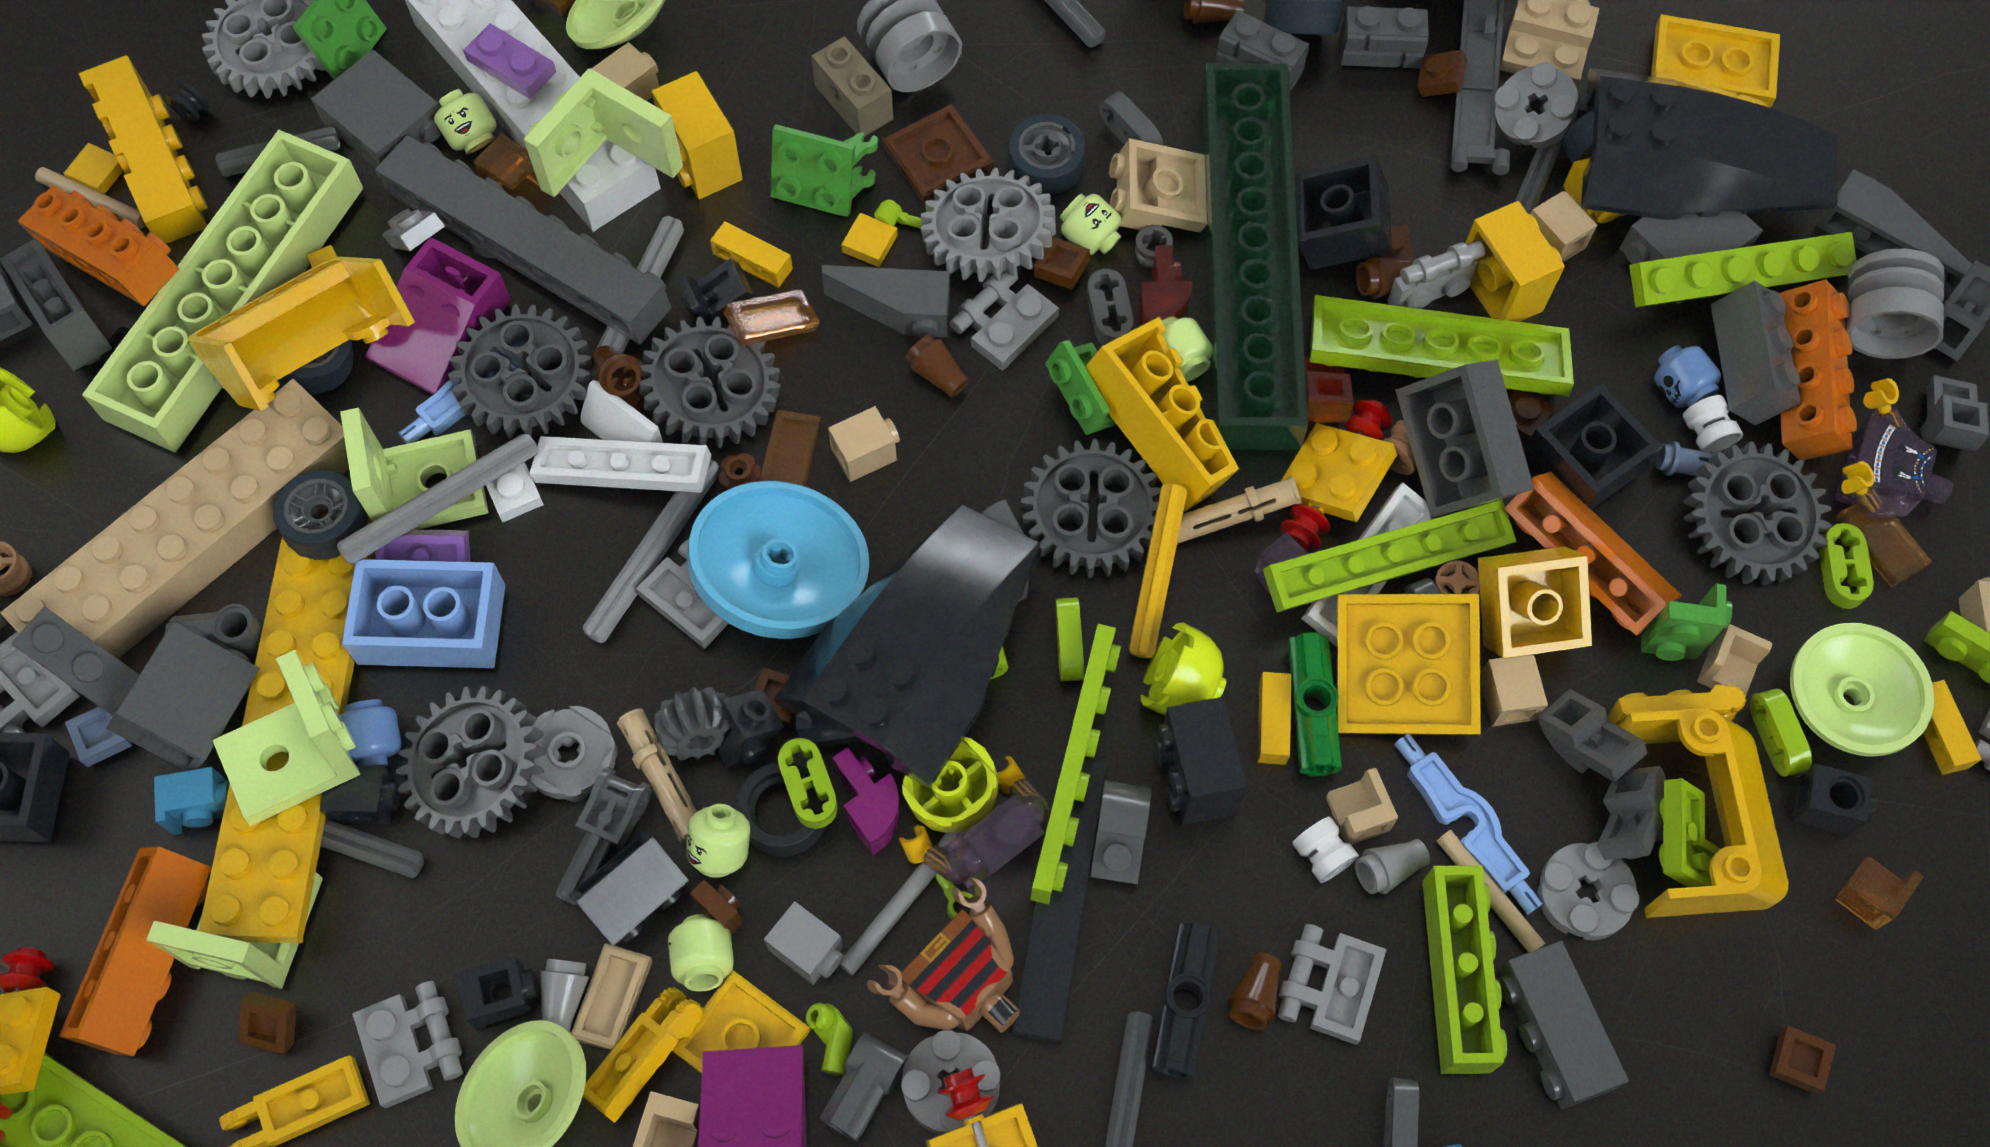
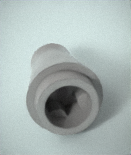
M1414 839L1407 843L1366 849L1362 857L1356 859L1355 870L1361 885L1370 894L1377 892L1387 894L1420 868L1429 865L1430 856L1424 843L1419 839Z
M547 959L545 971L540 970L543 1021L556 1023L570 1032L573 1018L589 979L588 976H585V963Z

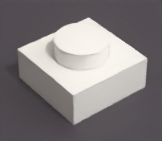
M525 462L486 485L502 522L544 505Z

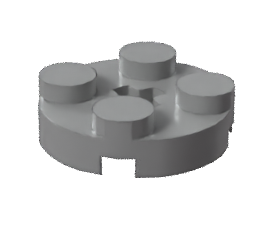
M1543 62L1515 73L1497 90L1495 94V115L1503 134L1512 143L1532 145L1533 148H1545L1563 139L1567 130L1575 123L1574 119L1578 114V109L1580 110L1581 101L1576 85L1571 77L1564 71L1556 69L1553 64ZM1536 99L1547 100L1543 105L1545 111L1542 114L1538 115L1535 111L1527 113V109L1531 106L1530 103Z
M569 706L570 709H562L557 712L552 709L538 716L532 725L544 734L535 744L544 748L546 754L534 759V763L543 768L544 773L531 775L529 781L538 788V791L546 796L578 802L585 799L591 793L593 785L603 769L606 767L614 768L618 748L607 723L596 712L581 706ZM574 743L579 744L577 748L579 756L575 760H569L566 763L560 762L562 756L558 749L562 745L569 748Z
M1598 842L1591 844L1576 843L1558 850L1545 863L1540 876V884L1537 887V897L1543 902L1540 908L1547 920L1556 929L1565 934L1570 932L1576 936L1584 937L1583 940L1591 941L1601 940L1616 933L1629 921L1634 909L1639 904V894L1631 870L1621 858L1604 860L1597 846ZM1579 880H1585L1588 884L1592 883L1598 891L1595 894L1597 902L1592 903L1588 897L1580 899L1577 896L1576 891L1581 887Z
M943 1030L934 1036L924 1039L910 1053L903 1067L901 1088L908 1111L924 1128L937 1134H943L963 1126V1120L968 1119L966 1117L956 1120L945 1116L952 1103L949 1095L937 1094V1091L942 1087V1081L938 1077L943 1072L951 1074L955 1070L959 1072L971 1067L974 1076L985 1074V1077L978 1083L981 1094L992 1095L993 1099L987 1109L977 1113V1115L982 1113L986 1117L994 1111L999 1099L1000 1070L992 1052L977 1038L965 1033Z

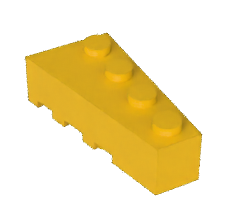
M127 55L80 72L79 76L84 87L96 102L92 104L94 110L111 139L108 142L122 170L126 174L123 176L149 231L167 244L205 229L207 224L201 211L208 209V206L198 186L191 187L189 180L195 178V175L185 155L178 156L176 150L183 146L173 125L166 126L164 119L169 118L170 114L159 94L154 96L150 94Z
M1157 317L1102 346L1085 367L1109 407L1110 411L1108 414L1153 472L1156 473L1163 484H1178L1187 489L1184 512L1212 496L1239 468L1214 420L1205 418L1200 408V402L1203 399L1195 385H1188L1179 368L1183 361L1176 348L1169 349L1162 335L1166 328L1160 317Z

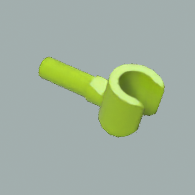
M893 200L882 202L874 213V219L892 226L896 222L920 229L922 226L921 218L902 212L901 207Z
M940 869L935 878L949 900L947 913L953 919L957 915L953 908V903L956 900L952 895L953 888L956 885L952 883L946 872ZM961 891L965 900L972 898V894Z

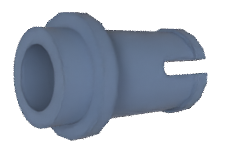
M1672 441L1669 444H1661L1662 447L1656 455L1655 466L1667 476L1679 473L1699 477L1696 470L1706 462L1710 463L1708 459L1716 453L1680 447L1678 442Z

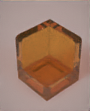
M502 133L474 160L480 178L485 180L489 177L501 187L505 185L510 189H515L526 177L539 185L528 151Z
M1866 857L1860 862L1835 900L1877 930L1898 916L1924 876L1914 870L1900 879L1873 858Z

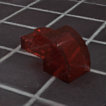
M1156 245L1152 267L1153 282H1141L1138 303L1140 326L1157 317H1160L1161 321L1171 316H1175L1177 319L1187 317L1192 281H1182L1181 262H1174L1173 245Z
M1300 357L1298 366L1301 396L1298 407L1300 421L1346 424L1354 404L1350 374H1345L1344 367L1309 362L1310 357Z

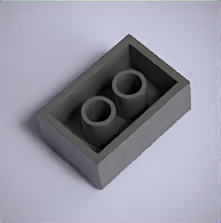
M1498 360L1465 364L1395 390L1431 518L1464 511L1534 490Z

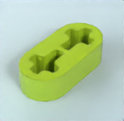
M1840 523L1834 525L1824 534L1823 537L1828 543L1818 549L1827 598L1840 608L1851 609L1862 604L1873 591L1874 581L1864 534L1852 524ZM1837 539H1841L1842 545L1850 546L1851 549L1845 555L1843 547L1834 544ZM1846 577L1849 586L1857 587V591L1854 594L1851 593L1849 587L1841 586V582Z
M1078 597L1055 598V624L1060 682L1083 681L1084 656Z
M1776 688L1752 695L1750 699L1751 715L1775 770L1783 777L1807 771L1812 766L1811 750L1786 694Z
M804 738L792 739L783 745L778 755L779 768L791 803L800 823L813 829L824 828L834 820L838 810L833 786L816 744ZM800 752L804 758L812 757V759L807 761L810 776L801 779L796 766L788 767V765L794 763L793 755ZM811 788L815 789L820 801L828 799L827 802L822 804L823 812L814 815L812 809H802L809 805L806 790Z

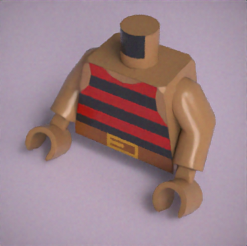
M969 876L970 882L975 887V893L972 898L965 900L962 892L956 887L953 888L952 892L954 899L958 903L971 908L969 915L962 909L902 972L892 965H878L889 977V982L885 988H882L874 980H868L867 986L874 994L890 995V1003L918 1026L941 1030H951L957 1026L967 1032L983 1016L1002 1033L1016 1020L1020 1013V1009L1003 995L1013 983L1010 969L1014 962V956L1004 924L990 902L985 901V885L980 880Z

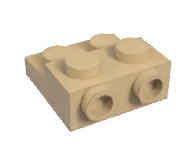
M1517 0L1500 61V71L1515 74L1525 68L1548 62L1553 64L1556 69L1568 74L1577 88L1581 80L1587 51L1593 38L1600 8L1590 6L1588 0Z
M1129 138L1121 151L1113 155L1110 162L1109 175L1111 178L1117 179V188L1113 190L1110 206L1120 214L1121 227L1141 230L1150 225H1165L1201 233L1207 225L1204 154Z

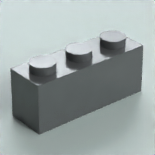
M1754 280L1712 303L1711 310L1729 410L1753 425H1757L1801 404L1797 386L1800 384V376L1793 364L1791 354L1793 340L1786 329L1784 318L1786 305L1781 295L1774 290L1770 291Z
M1563 941L1511 959L1498 970L1502 997L1509 1006H1514L1522 1023L1519 1025L1521 1039L1528 1051L1531 1053L1535 1052L1543 1069L1540 1076L1544 1089L1552 1100L1557 1099L1561 1110L1615 1090L1629 1082Z

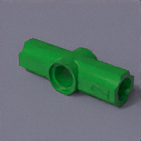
M1319 632L1302 633L1288 639L1293 697L1291 717L1295 722L1299 773L1307 774L1309 777L1327 776L1340 772L1342 768L1336 716L1339 695L1336 687L1333 685L1329 636L1320 635ZM1316 698L1321 701L1325 709L1320 711L1312 710L1306 706L1304 699Z

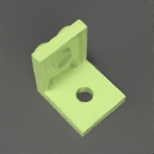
M588 68L567 92H563L557 98L552 109L541 121L534 123L530 127L527 136L524 138L540 189L555 197L606 139L674 178L682 169L683 163L672 116Z
M359 407L340 411L352 489L372 522L428 490L425 487V482L431 475L442 473L447 475L448 478L479 459L475 437L471 429L383 449ZM484 486L413 529L428 528L489 513Z
M295 650L276 658L295 703L212 740L242 815L250 826L360 775L349 753V750L356 748L355 742L345 722H341L336 712L339 706L329 685L324 683L314 662L305 666ZM279 752L289 753V760L282 769L278 771L266 770V763L272 755Z
M316 872L307 920L323 879ZM201 919L196 930L153 921L146 941L188 967L198 970L201 967L218 971L227 977L244 981L248 978L265 982L278 989L283 988L299 944L244 942L199 931Z

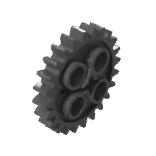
M516 304L513 305L511 316L505 317L504 313L498 308L495 310L496 321L491 323L488 319L481 316L479 318L482 325L480 331L469 327L466 329L470 342H456L457 349L461 355L450 357V362L455 371L448 374L453 386H455L452 388V392L457 402H460L459 405L465 415L472 414L471 417L476 426L479 427L487 422L486 425L493 435L504 426L507 437L512 439L517 428H522L524 434L531 436L532 428L539 426L541 431L547 434L549 431V421L553 419L557 424L563 426L565 423L561 413L564 411L575 415L578 413L574 399L585 400L586 390L583 386H589V383L593 380L589 371L594 369L591 356H589L591 352L587 341L582 340L583 338L578 326L571 328L568 317L563 316L556 321L553 309L551 308L546 310L542 316H539L534 304L530 306L527 314H521ZM519 341H527L523 346L512 347ZM498 350L504 355H506L507 358H505L504 356L502 357L501 355L493 351ZM551 364H561L554 370H545ZM499 371L494 377L483 378L489 372ZM537 384H539L540 386L542 385L547 389H550V391H544L543 389L538 387ZM522 395H532L531 398H529L526 401L516 402V400Z
M697 317L696 327L690 328L684 320H681L679 333L666 327L664 329V341L654 337L652 339V351L645 350L643 353L644 365H640V380L642 381L639 383V395L645 396L644 410H654V424L667 421L666 434L668 436L678 429L682 431V443L684 444L689 441L692 435L698 436L699 445H705L707 438H714L718 448H722L725 436H729L735 444H739L742 430L753 437L756 431V423L765 426L768 421V412L774 413L777 402L775 398L779 397L780 384L777 383L780 370L773 367L775 355L774 353L763 354L766 342L760 340L751 343V329L746 330L741 335L736 333L737 322L735 321L727 329L721 328L719 317H715L712 326H706L702 317ZM694 352L699 353V355H700V357H701V359H702V361H703V364H702L701 360L698 359L697 355H696ZM721 355L727 357L728 359L719 360L714 358L713 356ZM681 368L689 372L681 374L673 370ZM731 390H742V391L745 392L746 394H745V395H736V394H734V393H732V392H730V391H731ZM717 401H718V403L720 402V404H721L722 408L725 410V412H723V411L720 410V408H719V406H718V404H717ZM699 403L705 405L706 408L696 409L690 405Z
M1093 439L1090 450H1084L1082 444L1077 440L1074 444V452L1070 454L1064 447L1058 446L1057 460L1045 454L1042 462L1043 469L1033 467L1031 469V480L1033 482L1024 483L1023 494L1027 497L1021 498V511L1025 512L1022 515L1023 528H1031L1028 531V537L1037 542L1041 541L1038 553L1040 557L1053 552V567H1058L1064 561L1070 562L1069 573L1071 575L1077 571L1080 565L1085 566L1088 578H1092L1095 567L1099 566L1102 567L1107 577L1111 576L1112 564L1117 563L1121 569L1126 571L1129 566V556L1141 562L1144 556L1143 547L1149 548L1161 491V488H1152L1156 483L1157 475L1156 473L1143 475L1146 461L1142 459L1132 464L1130 462L1131 449H1127L1120 456L1115 454L1116 447L1114 442L1109 444L1106 451H1102L1099 449L1097 439ZM1091 474H1096L1098 477L1095 542L1087 540L1089 476ZM1065 483H1075L1081 488L1077 491H1068L1062 488V485ZM1118 485L1124 488L1125 491L1112 493L1105 487ZM1071 522L1078 525L1080 529L1069 532L1060 528V525ZM1115 524L1122 527L1124 531L1114 534L1105 530L1104 527Z
M1753 442L1747 443L1741 449L1736 444L1732 445L1723 453L1719 451L1709 458L1710 463L1706 462L1696 470L1699 477L1688 483V487L1695 493L1686 497L1683 503L1695 508V510L1684 516V521L1697 524V529L1688 536L1689 538L1703 539L1704 544L1697 552L1704 554L1711 551L1714 554L1710 564L1712 568L1723 562L1727 564V578L1742 571L1744 584L1754 581L1757 577L1762 586L1771 583L1775 579L1781 583L1791 578L1792 574L1796 576L1807 570L1806 564H1810L1820 557L1816 550L1828 543L1820 534L1832 528V524L1820 519V517L1829 512L1831 506L1819 504L1817 499L1826 493V489H1813L1810 484L1815 480L1817 474L1811 473L1804 476L1800 472L1804 461L1801 459L1791 465L1788 463L1789 451L1786 449L1773 456L1772 445L1769 443L1760 448L1758 452ZM1770 485L1779 491L1780 498L1773 494ZM1727 486L1736 491L1738 500L1729 494ZM1749 509H1751V513H1749V514H1743V513H1745L1746 511H1748ZM1791 509L1794 513L1783 512L1779 510ZM1765 513H1772L1765 518L1763 515ZM1721 514L1737 516L1734 518H1724ZM1777 527L1785 532L1787 541L1779 536ZM1734 528L1743 534L1744 543L1735 536Z
M481 686L478 693L469 687H464L461 699L450 692L446 693V706L443 708L434 702L430 703V710L433 716L429 720L422 716L416 717V721L421 727L418 733L406 732L405 734L407 739L413 742L412 747L399 750L398 752L400 756L408 759L407 765L396 769V774L408 779L398 787V792L409 797L404 804L405 808L415 812V819L429 826L430 829L442 835L447 833L457 839H460L463 832L473 838H478L481 826L492 833L496 832V818L498 817L511 823L513 817L510 808L514 804L524 809L527 807L525 800L521 796L523 792H537L538 790L529 781L531 775L544 773V769L534 763V759L546 754L544 748L535 744L536 741L544 736L541 730L532 726L537 718L525 710L526 706L514 697L512 698L500 689L495 693L486 686ZM490 726L488 733L482 737L485 729ZM448 746L447 751L441 756L444 748ZM502 766L500 774L493 779L496 770ZM460 785L458 793L452 798L454 790Z

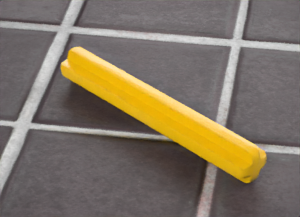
M1163 484L1160 491L1128 648L1131 655L1147 659L1155 656L1187 497V489L1178 484Z

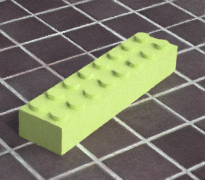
M278 129L178 264L179 270L158 291L82 394L104 421L172 452H177L222 388L214 381L215 376L196 355L187 340L188 337L201 328L304 273L310 264L306 254L322 248L363 190V186L350 159Z

